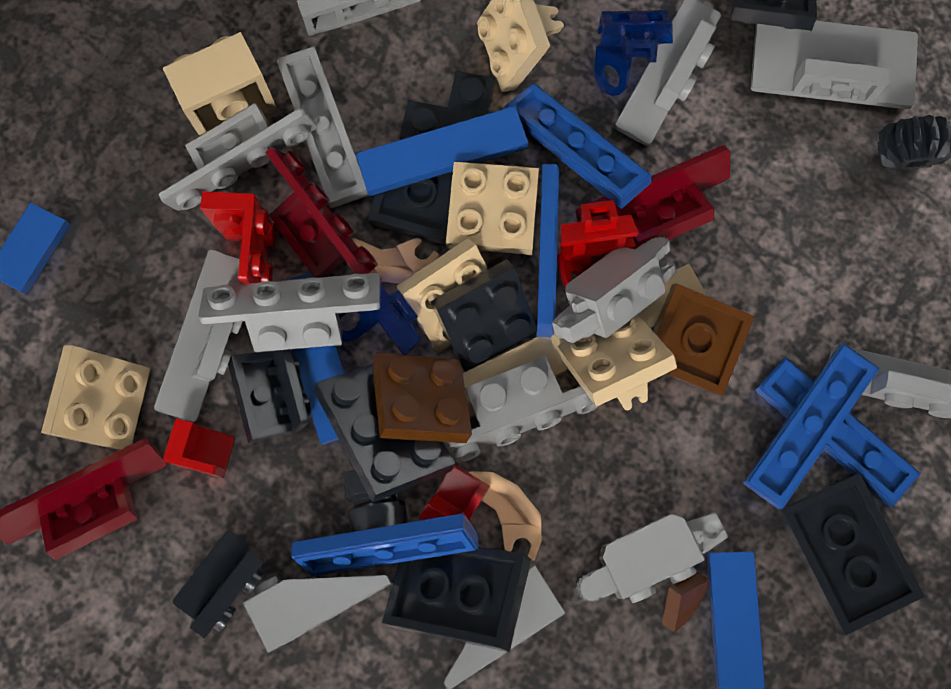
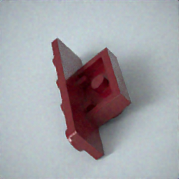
M722 145L652 175L651 184L622 209L615 205L618 216L632 215L639 232L638 236L633 237L637 246L636 249L655 237H665V239L668 238L670 240L715 220L714 207L701 191L730 178V150L726 145ZM604 196L589 203L609 201V199ZM578 207L575 212L577 222H580L581 207ZM606 212L593 213L591 217L606 215Z
M271 146L265 153L293 189L294 193L272 211L269 217L314 278L327 277L345 260L356 274L377 273L374 269L378 266L376 259L365 247L360 246L358 248L350 237L354 231L348 222L339 214L334 215L326 205L330 201L326 193L316 183L312 182L310 184L303 175L306 167L301 160L291 151L285 154Z
M145 438L55 483L49 484L25 498L6 505L0 509V540L6 544H11L41 529L46 553L54 560H57L137 520L129 485L166 467V462L162 461L163 455L149 439Z

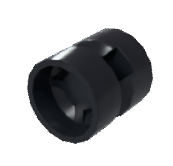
M355 469L342 474L346 499L354 502V506L348 511L351 532L409 523L405 501L398 499L397 493L372 503Z

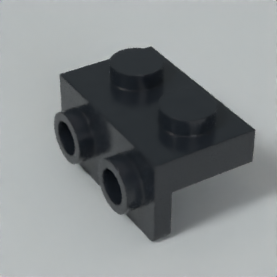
M290 349L252 352L230 357L228 367L248 443L295 434L309 423L311 405L308 396L301 392L298 380L300 364L294 352L291 353Z
M227 530L173 599V604L193 618L189 628L204 639L212 628L220 632L236 611V608L231 605L242 590L249 594L265 574V571L260 568L264 562V554L233 531Z

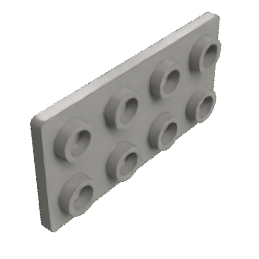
M816 21L812 31L755 24L750 88L755 92L910 109L915 104L918 34L911 31Z

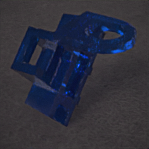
M668 10L601 12L597 30L598 34H601L599 45L596 46L594 69L598 86L608 95H620L628 88L632 57H648L650 63L656 62L658 44H673V24ZM607 65L613 67L619 75L617 87L610 85L605 78L604 70Z
M381 284L380 308L378 310L357 312L360 315L357 326L349 331L342 330V340L350 341L360 337L376 324H380L403 355H408L421 341V337L414 329L417 326L418 315L399 290L389 296ZM395 311H397L399 315L402 317L401 321L394 313ZM338 313L340 320L347 313Z

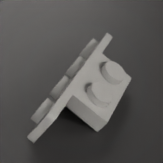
M698 0L683 1L614 126L617 131L645 146H649L652 143L676 99L685 101L697 80L690 76L694 67L697 65L703 68L715 46L709 43V40L721 17L720 12Z
M254 103L186 144L185 146L198 170L160 192L159 197L164 204L177 211L191 209L201 203L202 192H212L215 189L226 188L235 183L238 176L248 169L263 166L271 161L265 153L271 146L282 150L287 146L298 145L306 140L309 133L315 130L317 126L302 108L297 109L270 126L261 108Z
M215 250L208 251L154 404L155 411L190 422L196 421L209 382L215 379L216 373L224 375L232 350L226 349L225 346L230 332L237 334L242 321L201 324L198 314L204 288L242 284L238 280L240 259Z
M378 273L206 287L203 289L198 316L201 324L245 321L254 352L342 345L343 332L338 313L378 310L380 308V276Z
M835 345L831 348L830 357L835 351V349L838 347V345ZM852 348L880 368L862 395L885 400L884 403L889 406L898 408L916 407L928 410V414L932 416L951 418L950 370Z
M546 356L465 387L467 397L480 427L472 429V435L467 443H443L453 460H456L458 463L466 462L477 457L483 448L493 444H497V446L511 444L521 437L520 433L535 427L538 430L551 428L561 421V417L575 411L578 414H585L599 406L596 407L581 386L562 393Z

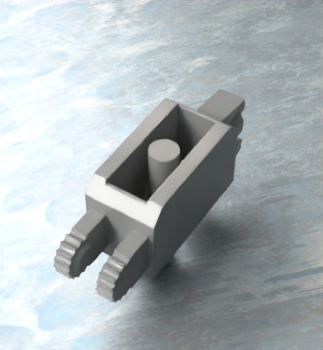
M655 237L647 241V243H643L635 250L626 247L613 250L566 284L565 292L569 306L552 321L556 337L564 338L571 343H575L581 338H587L593 334L608 338L666 293L664 283L676 274L673 261L661 260L671 249L668 238Z
M716 513L690 521H685L684 518L674 514L663 516L602 545L598 555L602 566L588 572L585 576L582 575V578H578L579 581L576 582L577 586L575 587L577 589L576 593L583 600L591 602L594 600L598 601L600 597L603 599L613 593L616 594L618 599L629 597L632 603L639 602L656 593L654 584L670 578L672 584H675L696 574L694 565L704 561L703 554L728 538L726 531Z

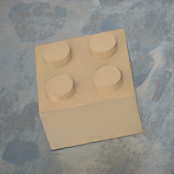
M241 32L233 36L221 37L215 40L211 46L193 54L181 55L173 63L163 67L182 110L199 136L254 103L261 108L265 117L278 111L264 77Z

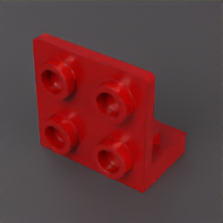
M202 192L200 209L219 233L224 235V238L232 241H241L238 280L242 284L273 282V265L268 263L269 248H275L277 227L275 223H272L267 209L263 208L256 195Z

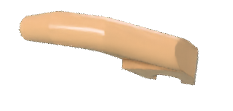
M418 237L399 244L396 248L380 250L356 238L352 239L358 248L360 246L365 247L376 259L378 266L374 269L382 278V282L400 284L440 257V254L433 251L427 259L417 258V253L423 249V242Z
M468 472L490 485L482 501L496 510L502 528L504 550L511 552L513 544L517 539H525L530 545L527 556L532 559L531 561H535L542 542L541 514L517 484L494 472Z

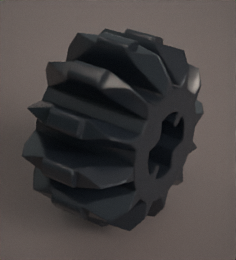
M927 115L924 117L914 116L909 119H899L898 122L887 124L879 132V142H877L878 155H881L882 165L890 170L899 169L905 171L911 169L918 170L925 167L931 168L933 165L943 164L951 157L950 122L942 116L934 117Z

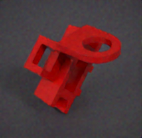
M614 200L581 204L580 222L561 224V253L557 255V260L565 289L566 284L572 281L571 273L579 276L591 267L592 256L608 255L613 250L625 247L636 249L637 246L633 237L638 236L639 232L632 215L618 216ZM606 212V215L591 217L593 213Z

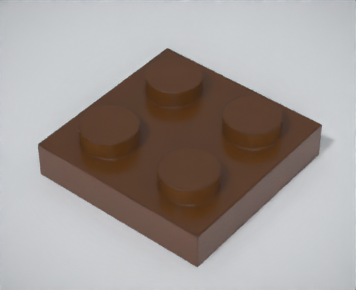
M672 284L653 330L675 357L677 368L666 374L715 395L723 396L755 316L680 284Z
M377 352L372 364L380 438L467 443L472 435L461 361L458 359Z

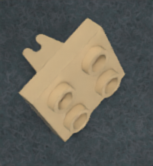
M491 0L478 19V34L485 44L490 58L491 71L497 78L501 92L515 91L550 48L547 36L560 32L564 27L563 22L552 20L558 13L556 7L535 4L534 0Z
M454 162L446 247L452 249L469 238L479 251L532 255L539 168Z
M469 238L396 286L429 344L437 354L449 347L450 344L430 301L488 270L477 246Z
M638 314L608 338L593 334L587 338L583 337L575 343L566 341L557 346L561 359L596 407L616 397L627 411L632 408L631 400L635 396L641 403H645L648 400V382L677 368L674 354Z
M64 345L41 433L115 450L124 449L133 442L150 368L77 346Z

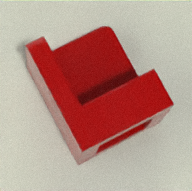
M176 418L162 461L224 478L234 447L235 437Z
M454 465L452 471L446 474L437 492L426 504L418 519L427 520L464 513L470 522L488 492L490 485Z

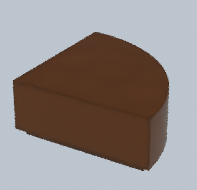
M697 572L693 576L668 587L662 624L673 632L680 629L691 618L701 603L707 590L709 579Z

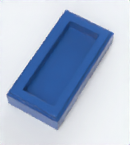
M30 202L0 249V281L28 295L71 224Z

